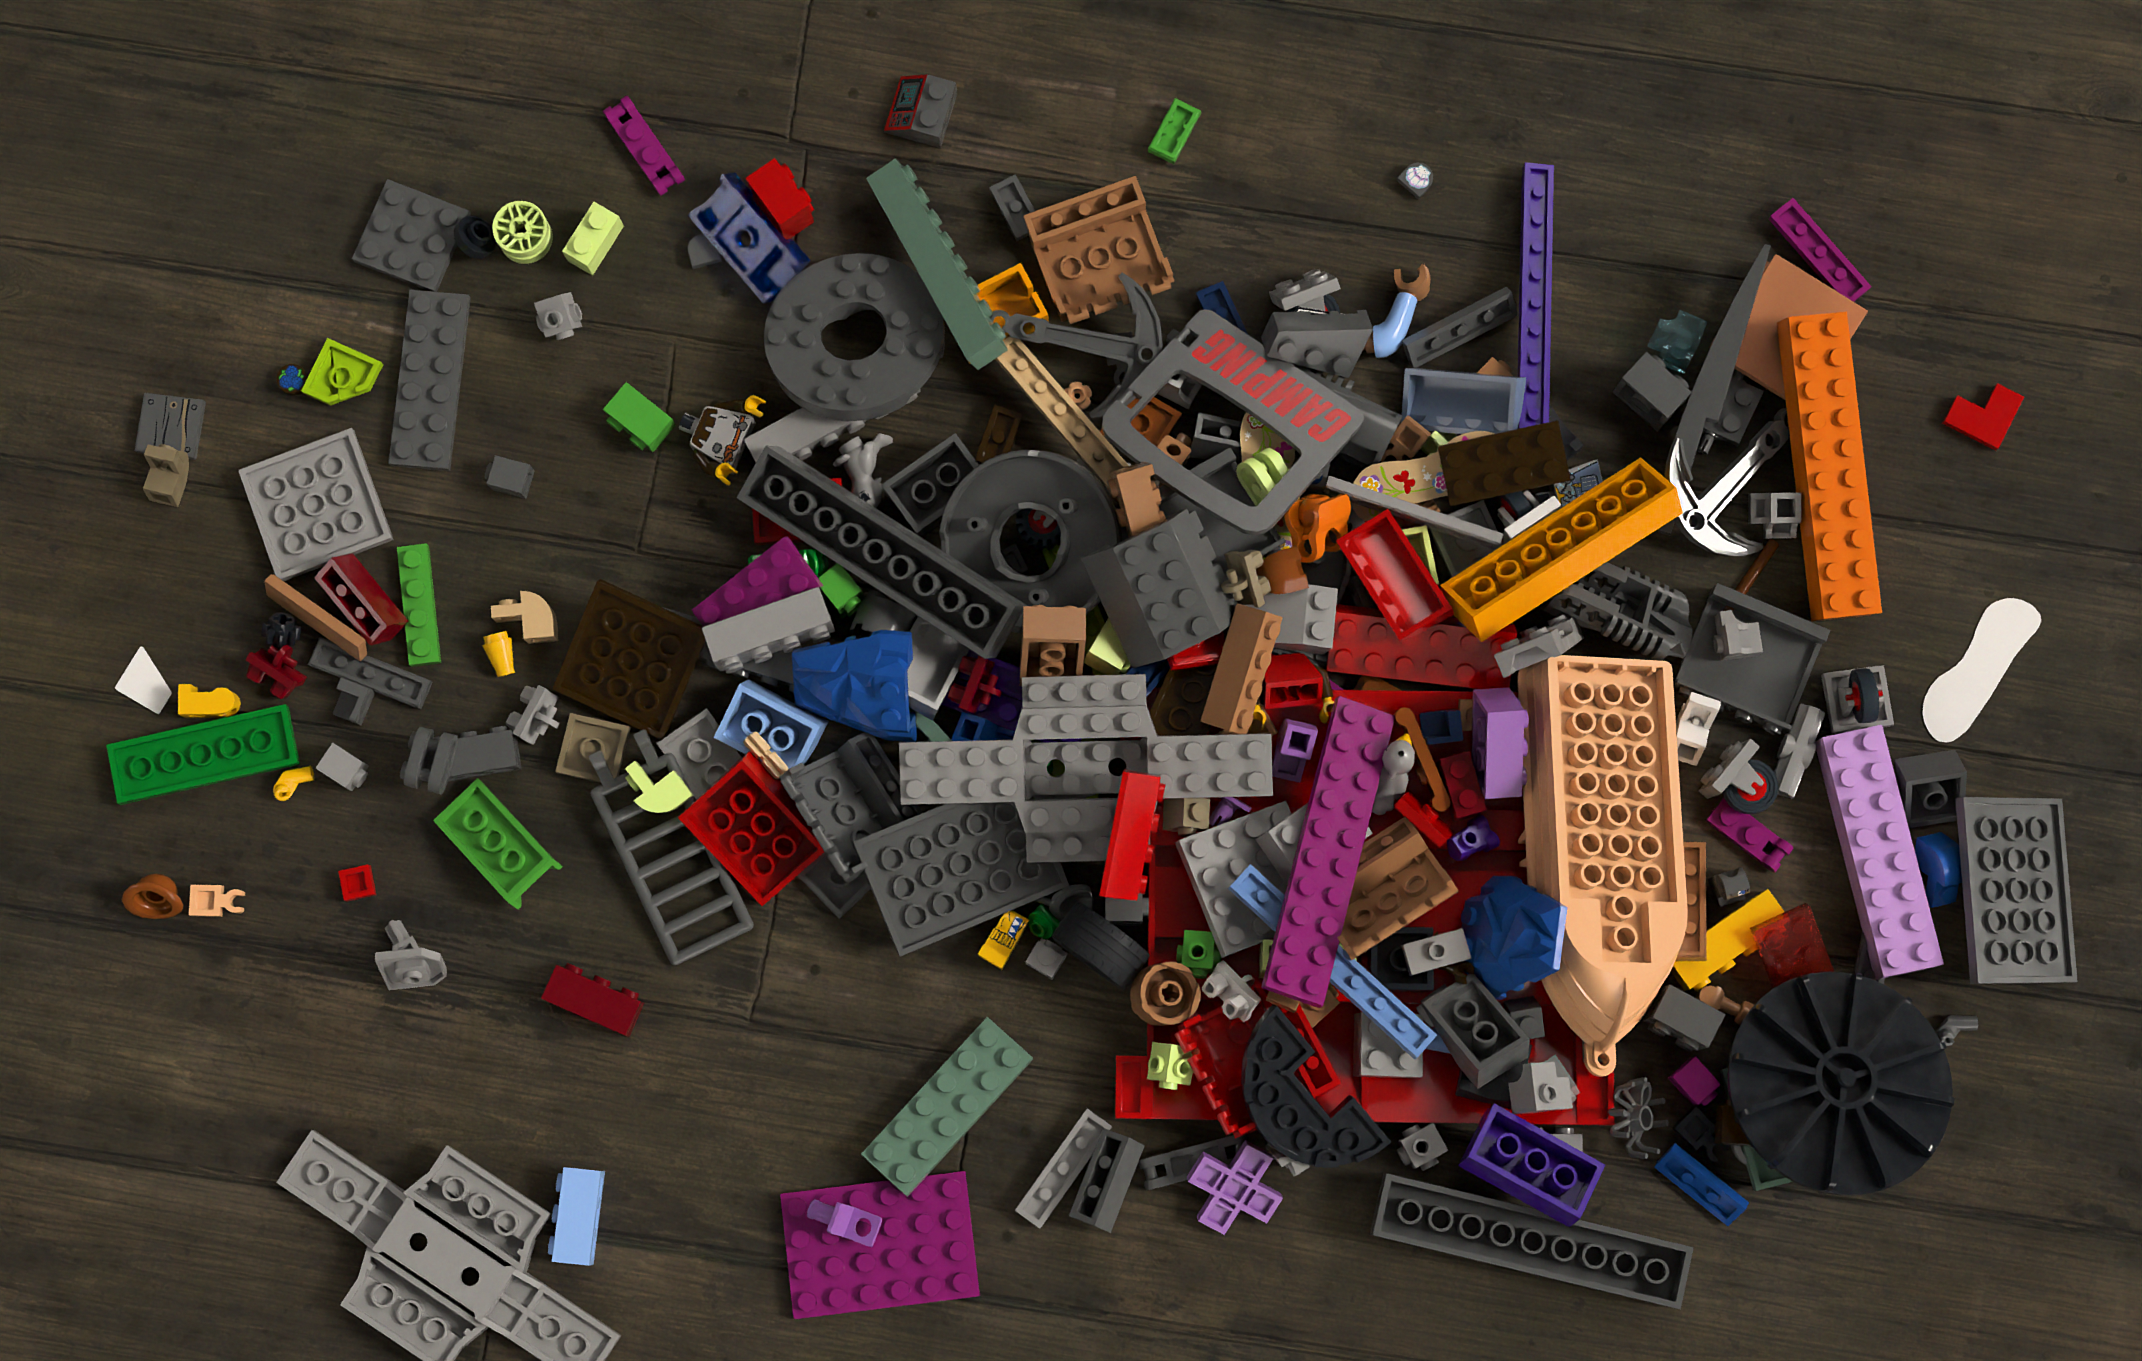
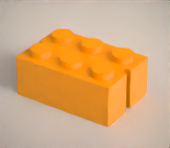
M1021 263L978 284L980 292L977 295L980 301L984 299L992 312L1003 310L1009 316L1017 313L1045 319L1049 322L1048 313L1037 292H1033V285ZM1001 316L995 317L993 323L997 322L1002 328L1005 325L1004 318ZM1032 323L1024 324L1023 331L1026 334L1034 332L1035 328ZM1005 332L1006 338H1008L1010 335Z

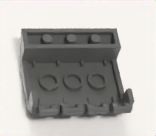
M1180 509L1165 516L1167 520L1113 546L1107 544L1080 557L1132 668L1167 659L1221 633L1230 626L1238 602L1234 600L1232 593H1224L1222 591L1221 584L1227 578L1220 563L1212 564L1211 562L1217 556L1207 535L1200 537L1198 534L1204 528L1195 510L1188 512L1187 509Z
M866 732L848 740L837 751L807 766L802 762L779 776L783 787L790 798L796 802L795 806L807 825L812 827V833L824 852L829 854V860L845 881H853L864 875V870L868 867L865 861L860 863L852 843L853 841L923 813L918 804L901 805L900 776L875 736Z

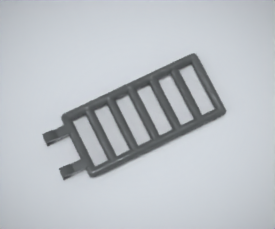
M646 730L633 734L646 760V763L641 765L647 775H651L666 767L669 773L673 770L676 771L689 788L672 753H666L658 757ZM602 751L589 755L588 757L602 783L591 790V797L669 962L675 966L750 931L754 926L753 921L730 872L699 840L640 868L638 867L631 851L685 825L678 819L680 816L678 815L625 840L618 824L646 810L634 802L612 812L605 796L629 785L625 779L629 773L626 772L614 778ZM694 796L684 803L686 809L695 801ZM706 850L713 867L653 896L651 895L644 879ZM719 878L726 895L667 923L664 922L657 908L658 906ZM732 905L739 920L738 923L680 951L677 950L670 934Z

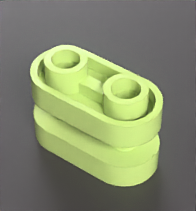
M1266 448L1257 453L1254 458H1248L1241 462L1236 469L1240 483L1255 506L1266 497L1289 471L1282 456L1271 448Z

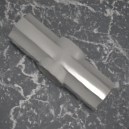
M1799 704L1792 722V728L1789 733L1785 734L1777 753L1779 760L1774 770L1778 781L1777 795L1791 799L1794 798L1803 772L1812 761L1816 750V744L1814 743L1825 715L1824 712L1816 707Z

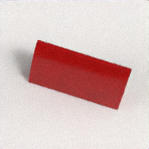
M1386 509L1336 540L1400 642L1422 633L1454 615L1453 608L1389 509Z

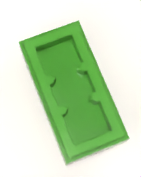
M1174 98L1148 147V152L1175 164L1201 115V110Z

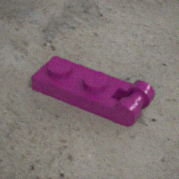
M1724 797L1705 820V822L1773 873H1776L1780 868L1781 864L1779 862L1785 855L1789 856L1794 849L1790 843L1778 837L1750 814H1743L1731 808ZM1767 843L1774 847L1770 855L1762 851Z

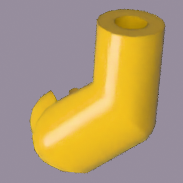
M312 766L284 771L274 785L273 793L275 798L279 801H286L292 796L299 783L314 781Z

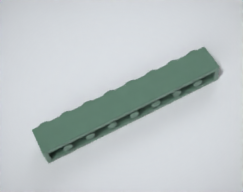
M895 158L867 177L869 185L966 359L979 370L1008 351L1003 342V339L1006 338L1004 331L997 322L993 324L990 318L993 315L990 306L984 299L980 301L977 295L980 292L977 283L971 276L967 278L964 272L968 269L967 265L958 253L956 255L953 253L951 248L955 244L946 231L942 232L939 226L942 224V221L933 209L929 210L926 204L930 200L921 187H916L914 181L917 180V177L910 166L907 164L903 167Z

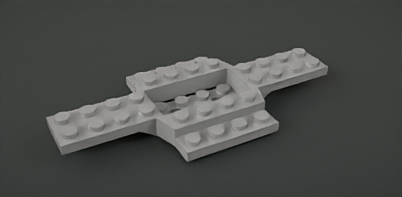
M1146 674L1022 677L1023 708L1013 739L899 743L901 805L1015 802L1026 833L1027 862L1105 861L1118 798L1029 799L1033 795L1119 793L1122 775L1115 776L1110 773L1108 768L1109 762L1114 758L1123 759L1127 770L1161 776L1160 783L1166 784L1163 799L1273 796L1271 733L1157 735L1147 707ZM1142 737L1140 740L1036 743L1030 741L1035 739ZM1058 759L1064 763L1065 772L1062 776L1052 777L1048 773L1047 765L1051 760Z
M311 1130L276 1182L367 1245L358 1279L340 1305L423 1361H454L463 1347L467 1346L488 1328L509 1338L541 1361H605L621 1337L619 1333L527 1272L536 1242L535 1238L551 1213L449 1145H446L427 1174L407 1190H403L317 1131ZM414 1201L511 1264V1266H503L415 1207ZM415 1233H422L427 1238V1246L422 1251H415L410 1246V1239ZM468 1267L475 1268L479 1273V1280L473 1286L465 1285L461 1278L462 1272Z

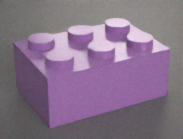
M1510 688L1473 690L1471 758L1481 792L1485 799L1522 797V785L1527 783L1526 769L1523 767V757H1526L1528 753L1527 741L1524 738V728H1528L1529 724L1528 712L1526 709H1523L1519 698L1515 697Z

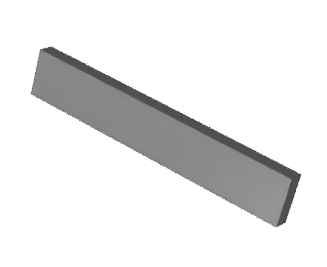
M1329 476L1323 491L1325 494L1334 497L1340 494H1347L1352 503L1379 512L1389 509L1394 517L1421 526L1427 525V528L1493 550L1497 549L1502 541L1503 533Z

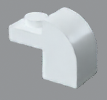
M1691 692L1686 704L1683 703L1676 720L1679 761L1697 766L1706 748L1709 729L1719 711L1721 701Z

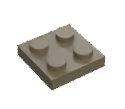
M570 713L555 772L601 783L588 756L597 751H602L613 777H618L631 728L622 724Z

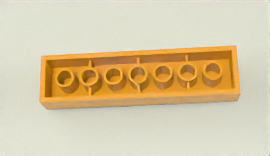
M1642 458L1637 459L1441 584L1442 592L1453 608L1454 616L1483 642L1681 515L1683 511L1677 489Z

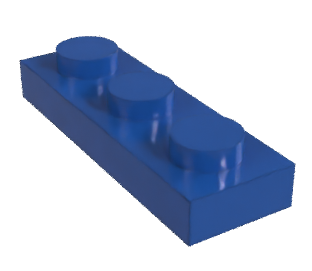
M1676 1143L1663 1154L1654 1166V1168L1726 1226H1729L1743 1213L1749 1204L1746 1199Z

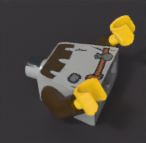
M752 395L747 399L719 402L713 407L706 406L700 418L687 413L683 415L679 430L692 434L690 446L693 450V458L704 473L720 479L727 486L731 484L727 480V476L730 473L733 475L734 473L738 474L736 468L746 447L743 439L751 435L756 424L753 416L749 414L759 418L762 417L763 413L757 410V407L761 403L766 404L765 400Z

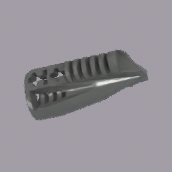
M1291 363L1360 409L1364 415L1362 427L1336 457L1361 469L1380 463L1403 416L1352 392L1351 390L1355 383L1352 380H1349L1347 386L1343 388L1341 385L1345 377L1339 376L1336 383H1333L1331 381L1334 374L1328 373L1325 379L1322 377L1323 371L1317 370L1315 374L1312 372V368L1307 367L1305 369L1301 365Z
M1606 562L1576 581L1577 585L1571 584L1540 604V609L1555 617L1564 614L1566 619L1575 617L1579 626L1600 631L1601 635L1605 637L1611 634V640L1618 642L1621 639V644L1624 646H1628L1631 643L1630 647L1632 650L1638 651L1641 648V654L1647 656L1651 653L1650 657L1657 661H1663L1669 655L1684 658L1692 643V627L1688 618L1689 604L1683 592L1674 588L1669 591V586L1666 584H1662L1659 587V581L1653 579L1650 582L1649 576L1642 575L1640 577V572L1636 570L1630 573V568L1627 566L1619 568Z

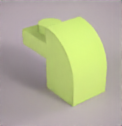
M634 761L625 768L629 773L625 777L627 782L635 792L640 789L643 792L642 795L634 800L635 803L647 811L655 813L670 812L694 796L674 770L654 784L637 761Z

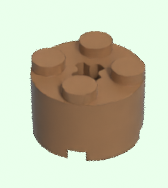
M1163 962L1143 968L1132 983L1130 991L1132 1010L1143 1021L1151 1025L1167 1026L1181 1023L1194 1014L1198 1008L1201 997L1199 984L1196 982L1191 970L1183 964ZM1162 989H1165V993L1169 994L1168 999L1164 1000Z

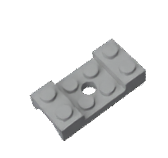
M1562 614L1548 620V627L1545 626L1538 629L1537 625L1521 631V638H1515L1501 644L1502 650L1496 653L1494 657L1503 678L1550 657H1558L1584 639L1577 619L1575 617L1566 619L1565 615Z

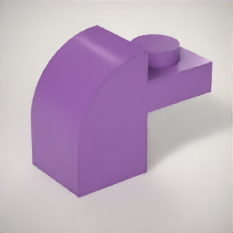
M1290 719L1283 720L1276 738L1277 745L1272 761L1273 777L1300 783L1306 759L1310 760L1318 733L1316 725Z

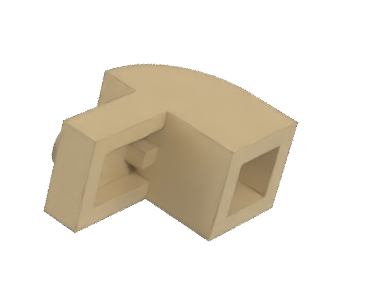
M520 591L521 603H517L515 599H506L499 601V605L491 606V618L496 623L522 621L523 639L528 644L558 641L556 615L550 605L539 595L529 591Z

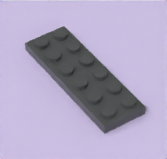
M409 290L388 462L390 466L450 471L471 301V297L468 294Z

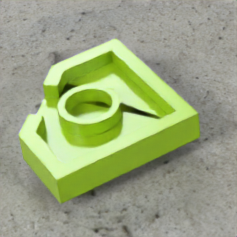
M327 338L301 392L330 406L371 391L383 367V363Z

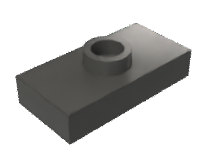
M1015 174L989 187V191L1015 240L1019 241L1029 236L1023 215L1035 212V209Z

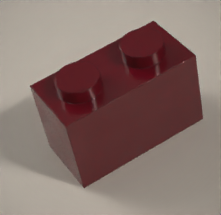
M1470 751L1439 759L1436 766L1450 798L1449 810L1452 821L1457 822L1483 815L1487 809Z

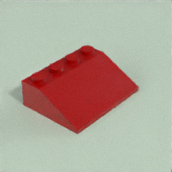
M749 750L696 799L678 819L753 898L763 906L822 855L824 850L812 833V827L807 825L795 806L796 802L790 798L780 780L774 779L761 764L762 761L757 759Z

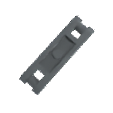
M1246 1134L1236 1139L1232 1135L1139 1160L1140 1170L1143 1169L1146 1181L1143 1182L1145 1190L1187 1180V1175L1202 1152L1230 1165L1233 1158L1227 1159L1224 1147L1233 1145L1236 1155L1244 1141L1247 1140ZM1164 1163L1167 1176L1158 1178L1155 1166Z

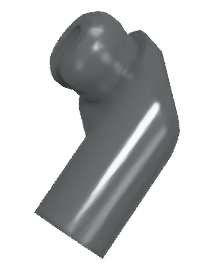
M1949 1015L1938 1026L1936 1034L1941 1043L1945 1042L1946 1046H1951L1955 1042L1953 1039L1960 1031H1977L1978 1018L1976 1015Z

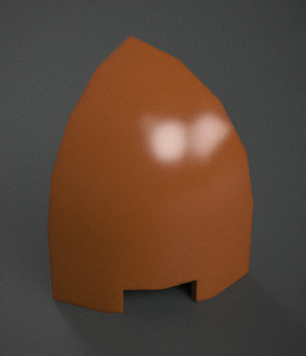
M1297 546L1280 550L1267 556L1263 560L1262 566L1256 568L1257 576H1265L1269 580L1271 587L1269 593L1285 594L1309 588L1306 574H1304L1300 560L1302 558Z

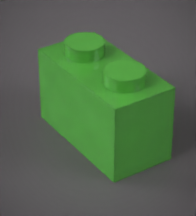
M627 382L603 409L608 416L606 422L618 432L622 429L631 435L629 440L642 451L646 447L651 452H654L676 426L670 416Z
M837 563L818 578L823 584L820 591L841 619L847 615L849 618L855 616L857 608L862 602L861 598L864 595L846 570Z

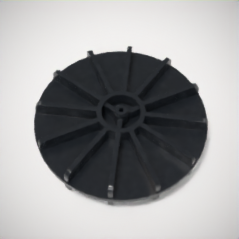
M1819 972L1804 974L1782 983L1764 995L1749 1010L1735 1034L1729 1059L1727 1060L1728 1090L1735 1114L1733 1116L1735 1123L1739 1124L1751 1146L1768 1163L1766 1166L1769 1169H1775L1791 1181L1818 1191L1819 1194L1857 1196L1879 1192L1897 1185L1913 1175L1930 1159L1945 1134L1955 1098L1952 1097V1077L1944 1051L1947 1049L1945 1042H1940L1930 1023L1912 1004L1913 1000L1909 996L1904 998L1888 986L1863 977L1862 973Z

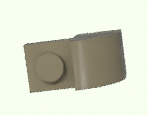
M148 444L144 456L150 466V470L143 490L149 501L178 507L188 478V453L178 451L165 444H159V446Z

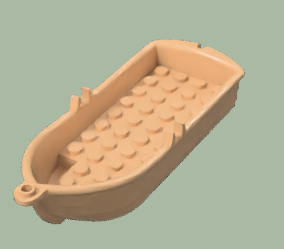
M1560 655L1520 669L1517 676L1518 698L1523 709L1527 710L1529 718L1528 728H1524V738H1526L1528 746L1527 756L1523 757V767H1525L1527 774V783L1523 785L1525 830L1518 839V844H1526V858L1519 862V867H1527V885L1535 887L1537 889L1536 892L1548 895L1568 907L1560 969L1541 979L1561 1017L1584 1041V1062L1587 1070L1594 1076L1604 1077L1615 1069V1044L1632 1030L1650 1008L1675 963L1686 932L1687 894L1673 672L1671 664L1667 661ZM1598 1057L1602 1059V1065L1598 1062Z

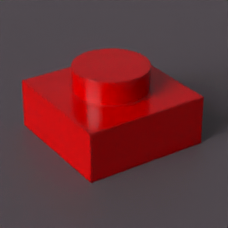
M367 864L338 871L344 901L348 902L376 895L371 865Z

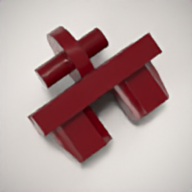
M273 645L268 651L261 648L256 653L249 652L246 661L250 663L246 677L260 684L265 682L268 675L271 676L275 681L270 691L280 699L288 697L294 688L303 685L307 676L294 669L298 662L291 658L293 648L289 645H284L280 650Z
M963 656L959 665V672L969 675L970 679L966 687L954 683L951 686L948 698L959 704V708L976 714L979 703L988 705L992 694L1001 697L1003 691L995 688L999 677L991 674L995 662L978 656V658Z

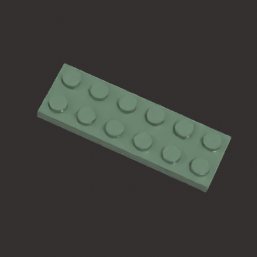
M986 1017L861 1155L908 1197L1030 1064L1033 1057L991 1019Z

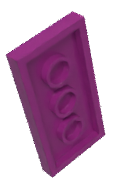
M787 536L779 540L693 608L692 612L702 626L705 627L813 588H821L823 584Z

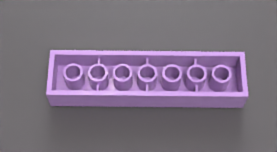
M1882 725L1822 737L1815 742L1816 751L1861 928L1866 938L1867 951L1872 970L1875 973V980L1944 965Z

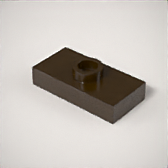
M994 405L975 457L978 464H982L995 456L1011 452L1023 414Z

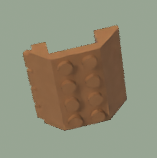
M1136 176L1023 215L1035 257L1053 305L1062 322L1068 320L1070 324L1090 318L1089 312L1091 311L1098 315L1118 308L1117 302L1122 301L1123 305L1129 304L1127 293L1118 278V275L1122 272L1139 284L1145 292L1150 291L1151 295L1171 289L1170 283L1174 282L1173 272L1167 257H1163L1147 215L1146 201Z
M1405 817L1363 844L1342 933L1337 937L1351 960L1458 892L1455 884L1429 850L1415 826Z

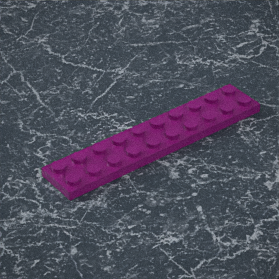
M1338 696L1334 700L1261 986L1262 989L1317 1008L1324 1005L1339 945L1337 937L1342 933L1383 768L1382 757L1384 750L1388 747L1393 728L1394 715L1342 696Z

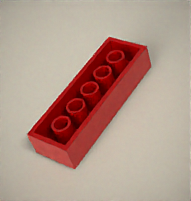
M1337 604L1333 647L1326 653V671L1475 689L1509 688L1511 675L1503 678L1494 655L1502 650L1501 644L1517 638V631L1515 625L1509 624L1481 642L1457 618L1449 617L1426 631L1400 642L1379 609Z

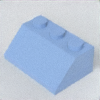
M748 679L739 684L714 738L746 754L749 749L744 745L743 741L752 732L756 731L771 747L770 751H775L788 766V769L802 762L805 765L815 750L828 721L812 712L796 707L795 703Z

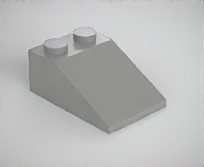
M1308 584L1309 588L1292 593H1268L1263 597L1265 604L1259 608L1254 607V605L1245 606L1283 617L1280 633L1276 638L1274 648L1323 655L1333 647L1338 589Z

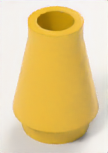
M507 631L483 637L485 644L482 646L496 671L497 677L515 673L512 637L508 638Z

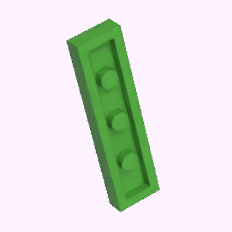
M425 543L397 547L403 613L408 620L405 624L409 666L416 667L441 663L429 545Z

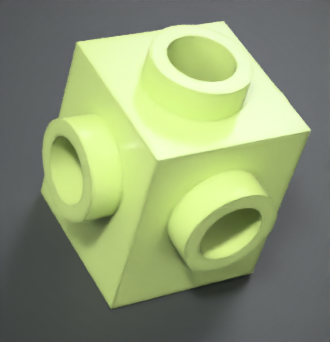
M1152 1042L1147 1079L1159 1081L1160 1088L1177 1090L1178 1084L1191 1085L1193 1070L1187 1059L1193 1056L1192 1053L1184 1054L1180 1045Z

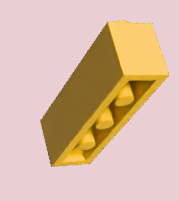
M1766 889L1706 930L1707 961H1675L1671 973L1684 991L1693 987L1696 992L1711 982L1708 976L1718 970L1722 974L1736 964L1733 960L1741 953L1747 957L1761 946L1758 941L1768 936L1771 940L1785 930L1783 924L1790 919L1769 889Z

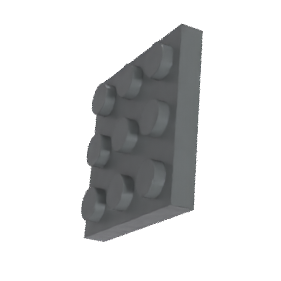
M387 179L352 260L355 263L419 288L437 292L457 247L454 239V229L461 219L470 216L471 213L467 209Z

